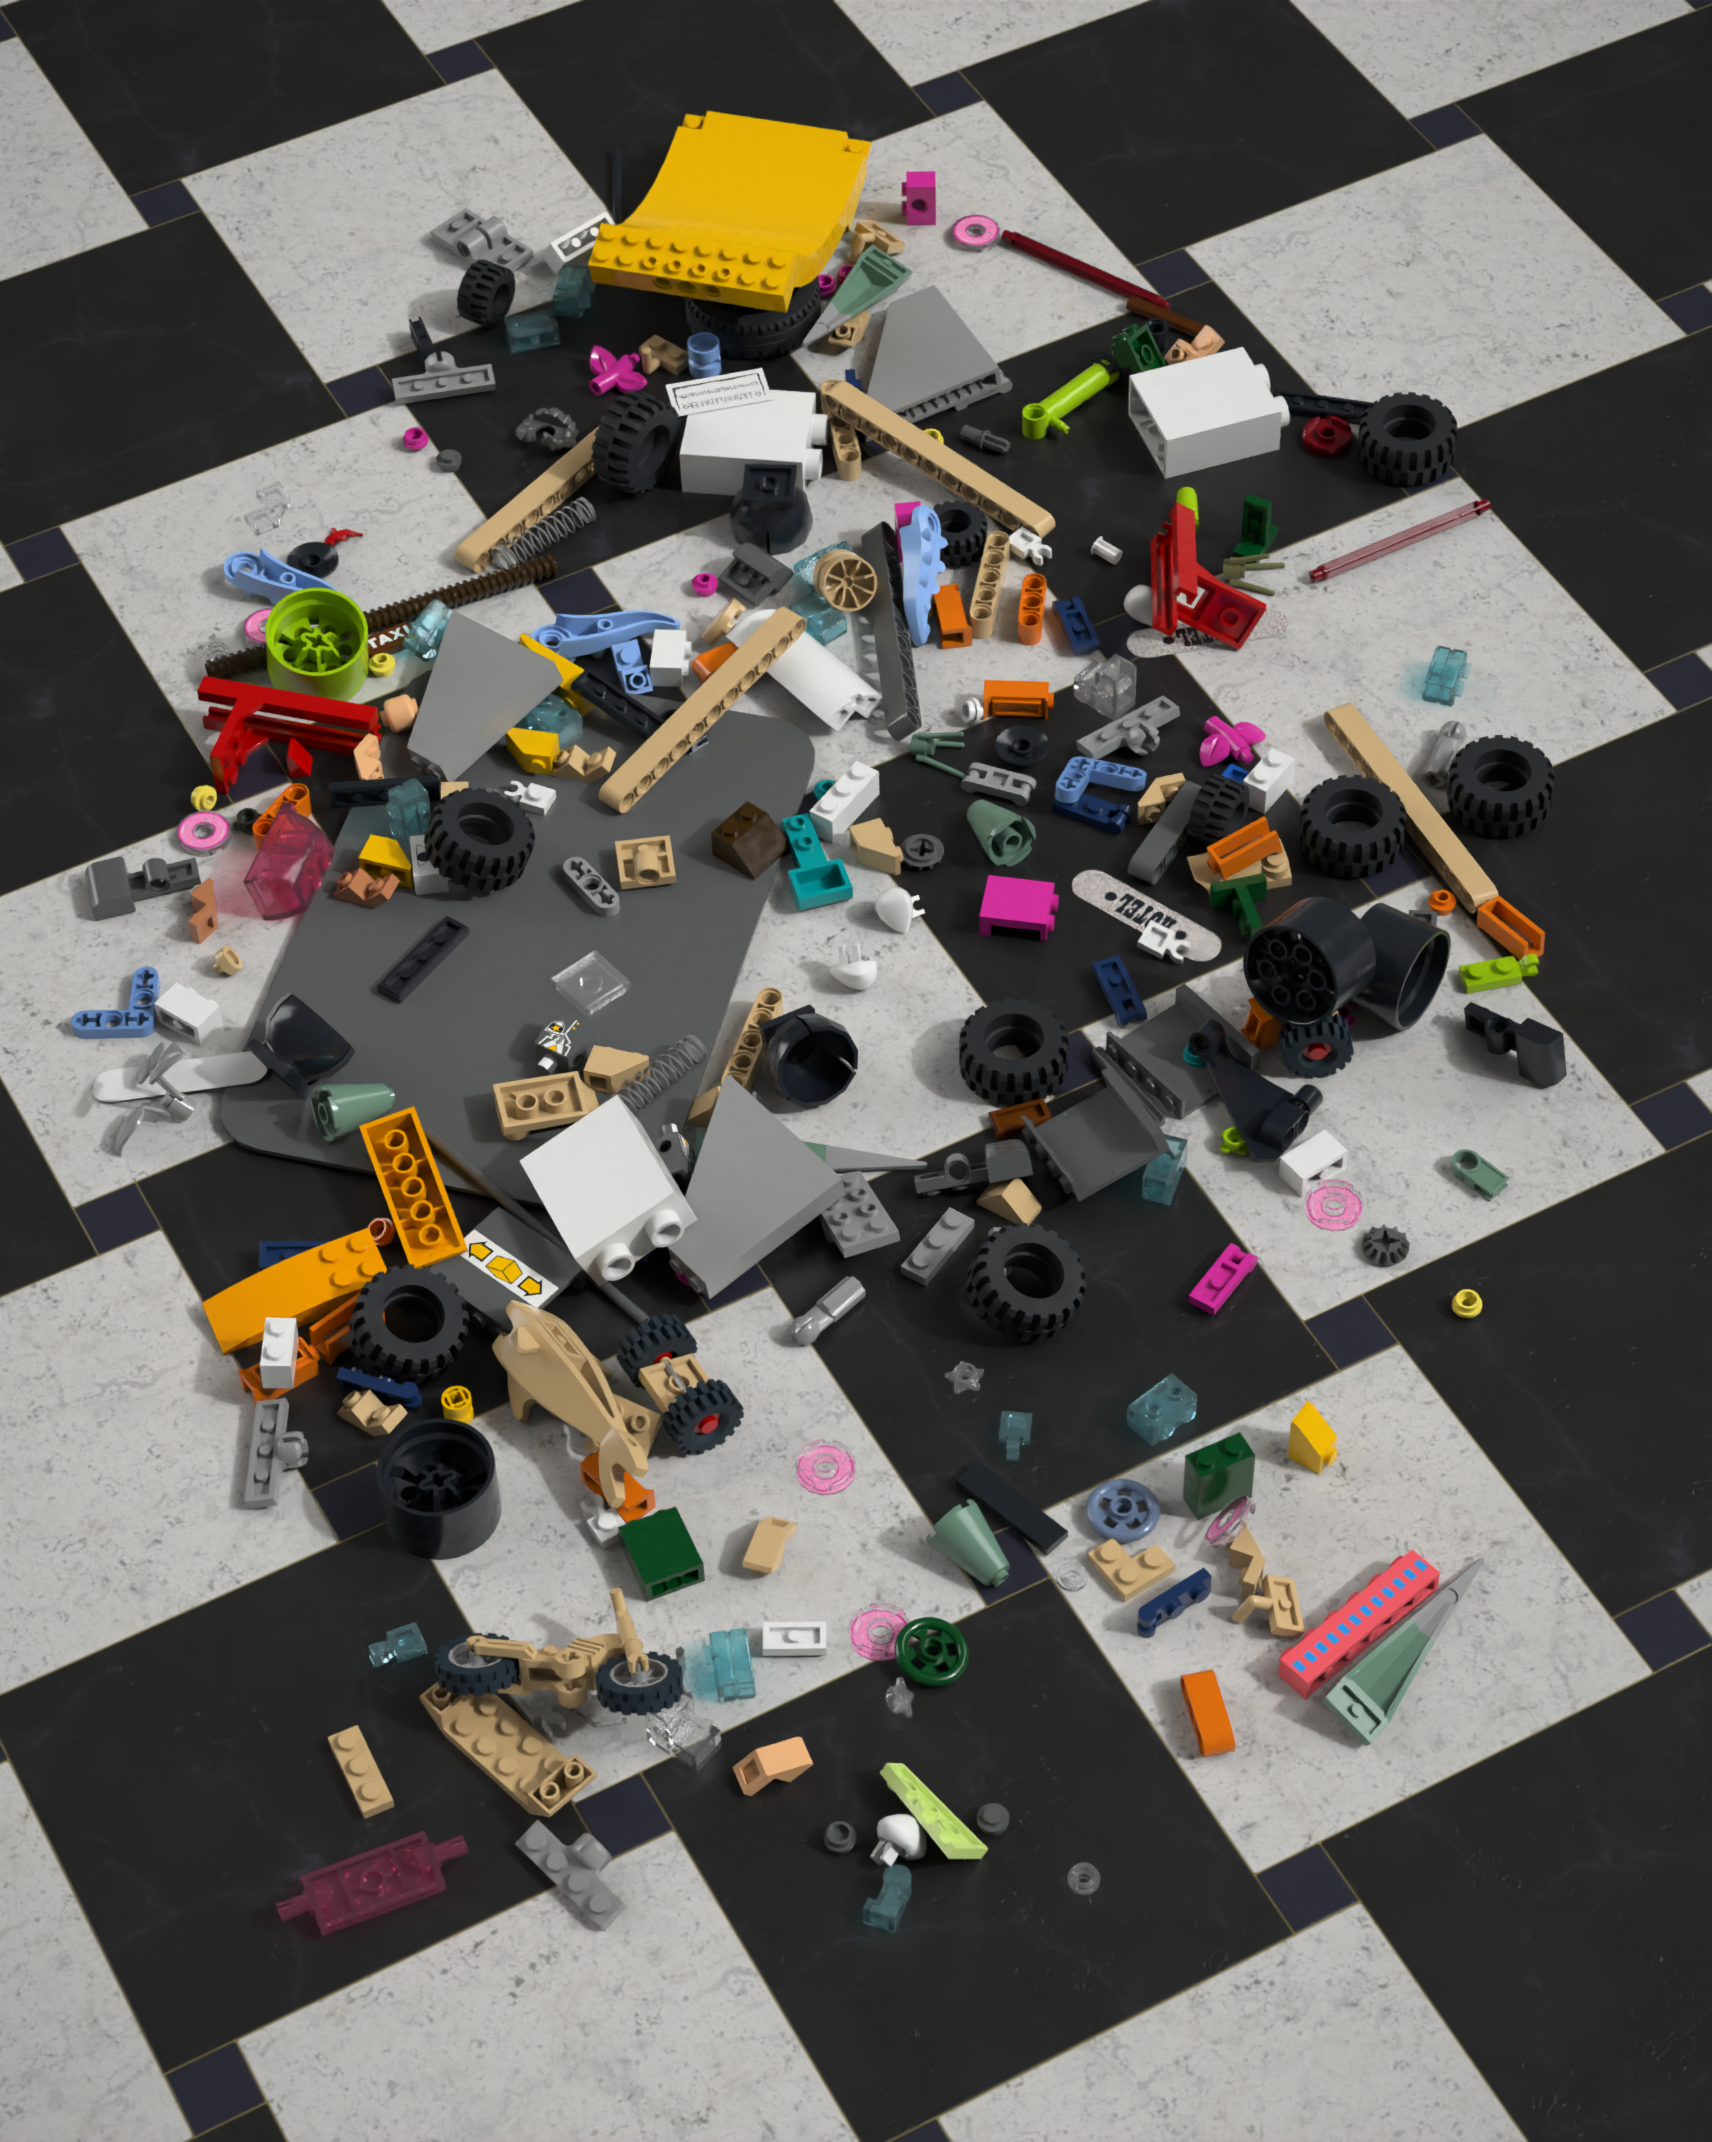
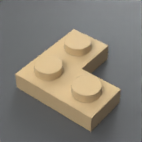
M1110 1539L1088 1552V1561L1124 1602H1127L1175 1572L1176 1565L1157 1544L1132 1559L1114 1539Z

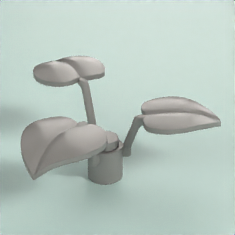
M161 1042L154 1049L152 1055L145 1060L138 1072L136 1082L139 1085L144 1083L148 1076H150L149 1084L153 1085L157 1082L167 1091L161 1101V1104L165 1107L160 1109L143 1105L140 1109L138 1107L133 1109L125 1118L115 1138V1150L121 1157L124 1144L142 1121L144 1113H158L167 1118L170 1114H173L185 1122L196 1107L197 1103L176 1090L162 1076L171 1066L187 1056L177 1042H173L166 1050L165 1044Z

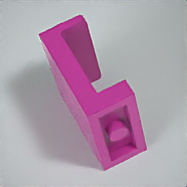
M988 875L980 912V935L991 936L992 927L995 925L1040 931V941H1046L1048 932H1053L1055 915H1052V911H1057L1059 895L1054 894V883Z

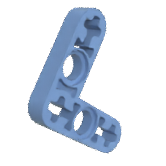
M1073 757L1056 782L1055 798L1063 803L1077 802L1089 782L1129 791H1140L1145 788L1146 772L1138 768L1092 758Z
M142 967L134 973L129 1010L80 1011L71 1020L74 1034L81 1039L143 1038L151 1035L155 1029L157 1016L154 1003L159 999L160 981L156 969ZM145 979H148V988H144L143 986ZM144 998L151 1000L149 1004L144 1006L137 1004L139 1000ZM116 1020L121 1022L114 1028L106 1026L110 1021Z

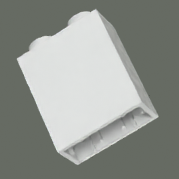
M1243 347L1129 376L1128 414L1165 479L1279 450L1281 427L1288 426L1290 422L1289 409L1285 399L1282 396L1273 397L1270 392V379L1263 364L1254 365Z
M770 390L773 400L689 414L680 450L682 492L736 496L737 492L743 487L745 464L797 465L796 486L806 492L808 480H820L822 449H814V445H827L829 432V416L816 414V393Z
M618 1095L520 1160L521 1165L574 1259L598 1286H601L608 1280L614 1281L625 1277L632 1271L636 1261L657 1247L672 1245L682 1237L685 1228L698 1220L642 1124Z

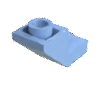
M637 639L611 645L610 648L616 672L624 691L632 694L653 691L648 667L643 665Z

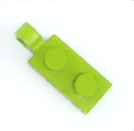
M1528 954L1516 962L1513 955L1459 966V975L1466 993L1471 994L1522 984L1523 976H1535L1538 974L1536 965H1539V960L1536 954Z

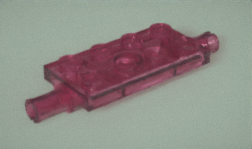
M424 1831L300 1876L304 1888L302 1890L303 1893L281 1902H276L278 1915L283 1923L286 1920L310 1912L311 1915L314 1914L321 1935L325 1936L446 1891V1883L441 1874L440 1867L446 1861L462 1855H468V1847L462 1834L435 1845L434 1842L430 1843Z

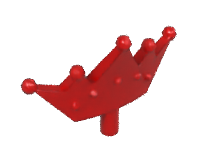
M333 527L331 528L332 534L326 537L325 543L334 546L335 542H346L347 537H362L363 533L348 529L337 531Z

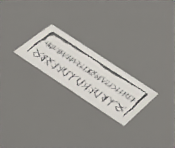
M762 368L665 385L671 405L677 411L678 416L773 400Z

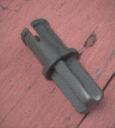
M964 425L960 432V435H963L960 436V440L973 443L982 450L987 448L1001 454H1007L1010 448L1008 440L992 435L989 430L982 431L969 425Z

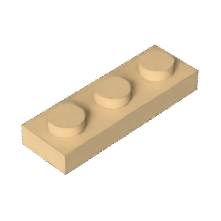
M358 1725L329 1736V1745L364 1819L394 1807L393 1798Z

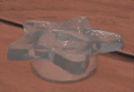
M961 1361L952 1372L945 1373V1377L954 1383L955 1394H959L966 1389L979 1392L980 1385L978 1380L984 1374V1370L976 1369L974 1365Z
M897 1677L896 1686H890L887 1689V1704L890 1710L896 1714L903 1712L907 1718L912 1716L910 1703L914 1695L906 1688L903 1678Z

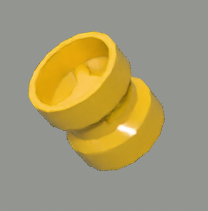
M452 1386L446 1389L441 1397L444 1419H453L470 1424L474 1417V1411L469 1390L463 1386Z

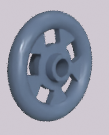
M1116 1479L1101 1484L1091 1493L1086 1503V1517L1091 1528L1099 1536L1107 1540L1114 1539L1118 1543H1129L1138 1541L1153 1531L1160 1517V1507L1154 1493L1145 1485L1133 1480ZM1117 1492H1131V1498L1125 1495L1117 1496ZM1102 1499L1110 1502L1107 1510L1098 1508ZM1145 1502L1148 1511L1139 1513L1137 1504ZM1109 1518L1117 1525L1112 1529L1103 1522ZM1135 1520L1138 1521L1140 1526L1129 1530L1126 1526Z

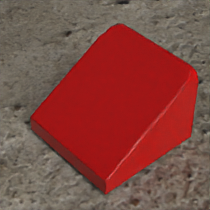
M290 738L286 756L290 777H309L313 758L295 738Z

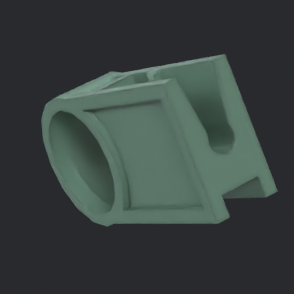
M1463 1149L1455 1152L1453 1155L1451 1172L1454 1177L1469 1186L1490 1202L1508 1187V1184L1505 1182L1509 1177L1476 1152ZM1470 1161L1476 1167L1466 1170L1458 1167L1456 1163Z

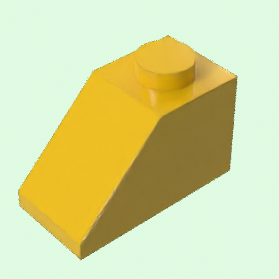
M514 727L506 732L507 750L525 772L552 776L551 773L555 765L554 758L560 752L558 734Z
M371 834L358 857L360 868L375 880L379 877L382 879L393 874L400 880L398 885L413 888L412 865L397 840Z
M1307 1401L1291 1421L1288 1458L1320 1474L1326 1465L1331 1466L1337 1458V1435L1315 1406Z

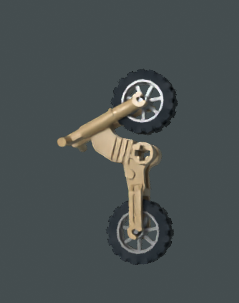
M614 1588L609 1591L618 1634H601L590 1639L578 1637L577 1640L573 1641V1644H569L564 1649H557L554 1645L545 1646L544 1649H535L529 1642L510 1641L509 1637L504 1635L499 1637L495 1633H488V1635L473 1633V1636L462 1635L458 1636L457 1640H448L446 1645H441L437 1649L438 1653L434 1655L436 1681L439 1682V1686L442 1689L446 1688L449 1693L454 1694L457 1692L461 1696H468V1694L483 1696V1693L488 1692L489 1694L506 1693L528 1696L535 1689L552 1690L558 1694V1702L561 1706L576 1708L586 1704L588 1701V1690L595 1691L597 1687V1698L602 1707H608L609 1711L613 1713L622 1712V1715L630 1716L631 1713H637V1716H643L649 1712L655 1714L661 1712L663 1708L669 1709L673 1707V1703H678L681 1700V1695L684 1693L681 1665L679 1666V1662L676 1659L671 1660L667 1654L658 1655V1652L649 1651L648 1654L643 1653V1643L638 1638L633 1620L629 1616L621 1588Z

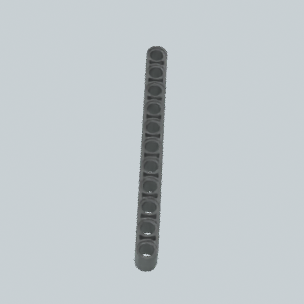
M882 521L861 536L864 560L872 566L877 577V589L870 601L885 722L892 738L896 741H901L921 728L922 720L910 633L904 611L903 583L896 535L892 527L887 522Z

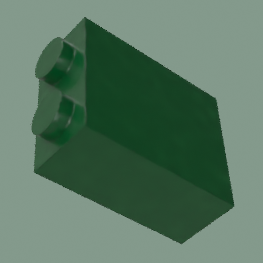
M1240 1432L1185 1455L1183 1499L1197 1520L1224 1510L1229 1504L1242 1496H1246L1247 1499L1252 1498L1255 1454Z
M676 1506L667 1510H659L653 1515L639 1520H631L625 1525L618 1527L620 1546L647 1602L705 1581L704 1563Z

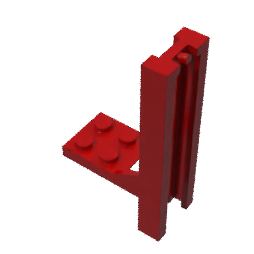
M1176 502L1169 513L1172 524L1166 521L1162 524V528L1167 530L1166 534L1158 531L1151 542L1152 628L1171 637L1178 627L1177 620L1240 650L1266 611V604L1219 581L1196 562L1195 511ZM1197 586L1205 590L1193 609L1177 601V596L1183 593L1186 595V603L1192 605L1198 595Z
M204 676L197 690L199 701L233 707L232 710L210 706L208 716H204L202 719L204 729L221 731L210 754L216 792L227 795L231 785L236 783L240 766L245 764L247 755L269 740L289 744L290 738H295L303 747L354 756L355 748L366 737V734L253 714L256 711L369 731V734L378 737V744H380L382 739L381 733H378L381 725L377 723L379 720L377 707Z

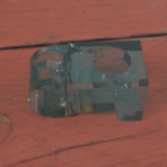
M892 1865L885 1870L883 1874V1887L877 1900L868 1898L863 1907L864 1924L895 1934L912 1893V1875L907 1867Z

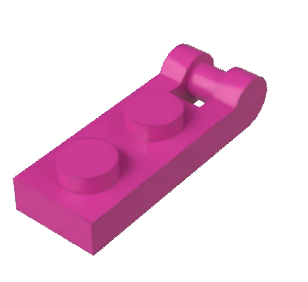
M1231 1243L1189 1294L1188 1302L1214 1316L1248 1272L1255 1268L1258 1257L1250 1252L1248 1254L1241 1252L1240 1247Z

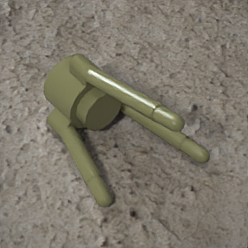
M1268 553L1240 558L1230 557V559H1224L1223 580H1230V586H1240L1274 596L1275 591L1240 581V578H1245L1247 569L1284 568L1285 564H1246V562L1268 559L1270 557Z

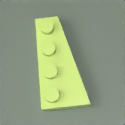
M903 1763L885 1764L880 1774L887 1781V1786L899 1796L948 1859H982L988 1848Z

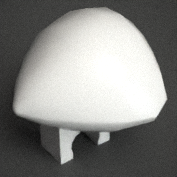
M1137 585L1125 597V611L1133 619L1151 626L1152 588L1146 585Z
M900 887L885 890L875 902V910L880 919L895 931L903 934L908 932L912 918L925 913L924 909L917 911L913 909V902L920 900L919 895L911 897L906 890Z
M859 943L853 945L854 953L850 958L849 954L845 951V944H840L838 946L839 963L829 970L830 974L837 981L852 989L865 990L870 988L875 982L878 972L876 960L871 956L861 955Z
M896 1814L884 1817L879 1821L877 1834L880 1841L870 1856L878 1865H882L884 1862L887 1866H892L898 1855L907 1860L921 1859L925 1855L927 1846L924 1828L915 1817L908 1814Z

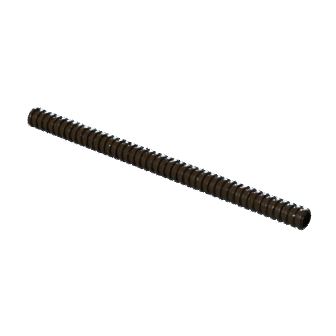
M547 554L545 558L540 556L538 560L533 558L531 562L524 561L523 565L517 563L516 567L508 566L507 570L501 568L500 572L495 570L493 574L486 573L484 577L479 575L477 579L472 577L470 581L463 580L462 584L456 582L454 586L447 585L446 589L444 587H440L439 591L434 589L430 594L424 592L423 596L418 594L416 598L411 596L407 601L402 599L401 603L395 601L391 606L386 604L385 608L379 606L377 610L370 609L369 613L363 611L367 621L368 634H372L373 630L379 632L381 628L388 629L389 625L392 627L396 626V623L400 624L405 620L411 622L412 618L417 620L421 615L422 617H427L428 613L430 615L435 614V611L440 613L444 608L449 610L450 606L456 608L458 604L465 605L466 601L472 603L473 599L478 601L481 600L482 596L488 598L489 594L494 596L496 592L503 593L504 589L510 591L512 587L515 589L519 588L520 584L526 586L527 582L532 584L534 580L542 581L543 577L545 579H548L550 575L555 577L558 573L556 561L551 554ZM347 635L342 640L350 639L351 636ZM283 639L279 642L282 644L292 646V644L288 643ZM263 642L260 647L254 645L253 649L247 647L243 652L238 650L237 654L231 652L227 657L222 655L221 659L215 657L213 661L206 660L205 668L208 677L224 679L227 676L232 678V674L238 676L242 671L248 673V669L254 671L258 666L263 668L264 664H267L266 644Z

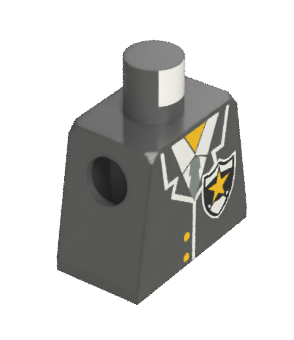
M554 1010L535 1041L536 1060L539 1062L535 1067L536 1071L541 1076H549L555 1070L561 1073L579 1070L587 1063L593 1046H601L599 1031Z
M665 1124L659 1129L661 1137L653 1139L652 1143L685 1196L697 1162L692 1145L678 1132L675 1124Z

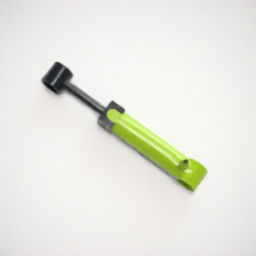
M1160 318L1149 319L1144 324H1147L1160 353H1162L1168 347L1169 325ZM1103 351L1092 359L1091 367L1038 404L1033 403L1025 406L1022 411L1023 435L1029 439L1043 438L1047 434L1049 426L1064 434L1068 433L1070 429L1060 420L1062 417L1104 387L1111 390L1122 382V369L1118 362L1115 361L1112 355Z

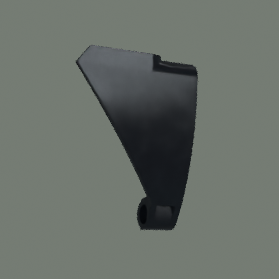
M1206 1020L1189 1039L1191 1049L1207 1064L1218 1093L1255 1162H1275L1302 1134L1307 1126L1310 1115L1322 1104L1323 1095L1321 1091L1313 1085L1306 1084L1294 1095L1254 1072L1231 1054L1226 1044L1225 1030L1216 1020Z

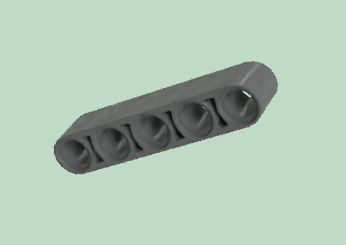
M1190 781L1185 782L1133 855L1128 866V874L1153 885L1158 882L1189 838V816L1195 798L1202 787L1201 785Z

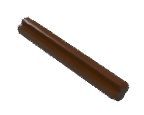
M1131 296L1126 303L1127 310L1149 319H1163L1168 323L1169 327L1195 338L1205 326L1135 296Z

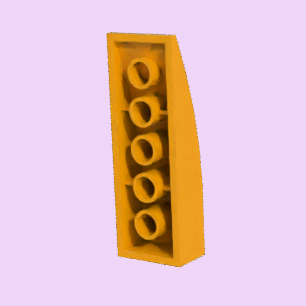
M413 1106L360 1125V1131L409 1264H414V1269H421L422 1266L427 1267L468 1252L415 1107Z
M366 1228L266 1268L204 1301L202 1307L223 1355L263 1341L266 1317L296 1318L297 1328L322 1319L361 1292L367 1282H371L375 1274L380 1271L385 1274L387 1268L369 1229Z

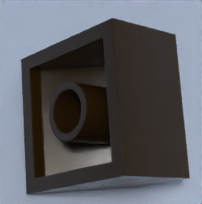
M748 801L711 832L713 856L754 881L790 849V844L769 814Z

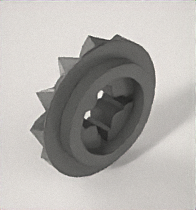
M928 834L910 836L900 847L903 854V862L908 863L909 868L918 867L920 871L923 867L932 869L934 864L941 863V859L944 856V846L941 841ZM924 848L925 854L923 857H920L919 853Z
M1385 1224L1381 1228L1372 1226L1369 1233H1364L1362 1251L1371 1262L1382 1266H1391L1402 1262L1407 1257L1410 1242L1407 1241L1406 1233H1400L1396 1226L1392 1229L1386 1228ZM1383 1239L1388 1240L1390 1244L1388 1251L1385 1250L1382 1244Z

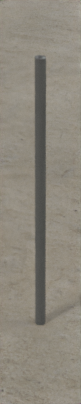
M428 1128L424 1131L428 1142L516 1218L573 1257L565 1243L434 1130ZM586 1272L587 1279L638 1323L644 1320L646 1323L649 1322L650 1317L609 1281L598 1286Z

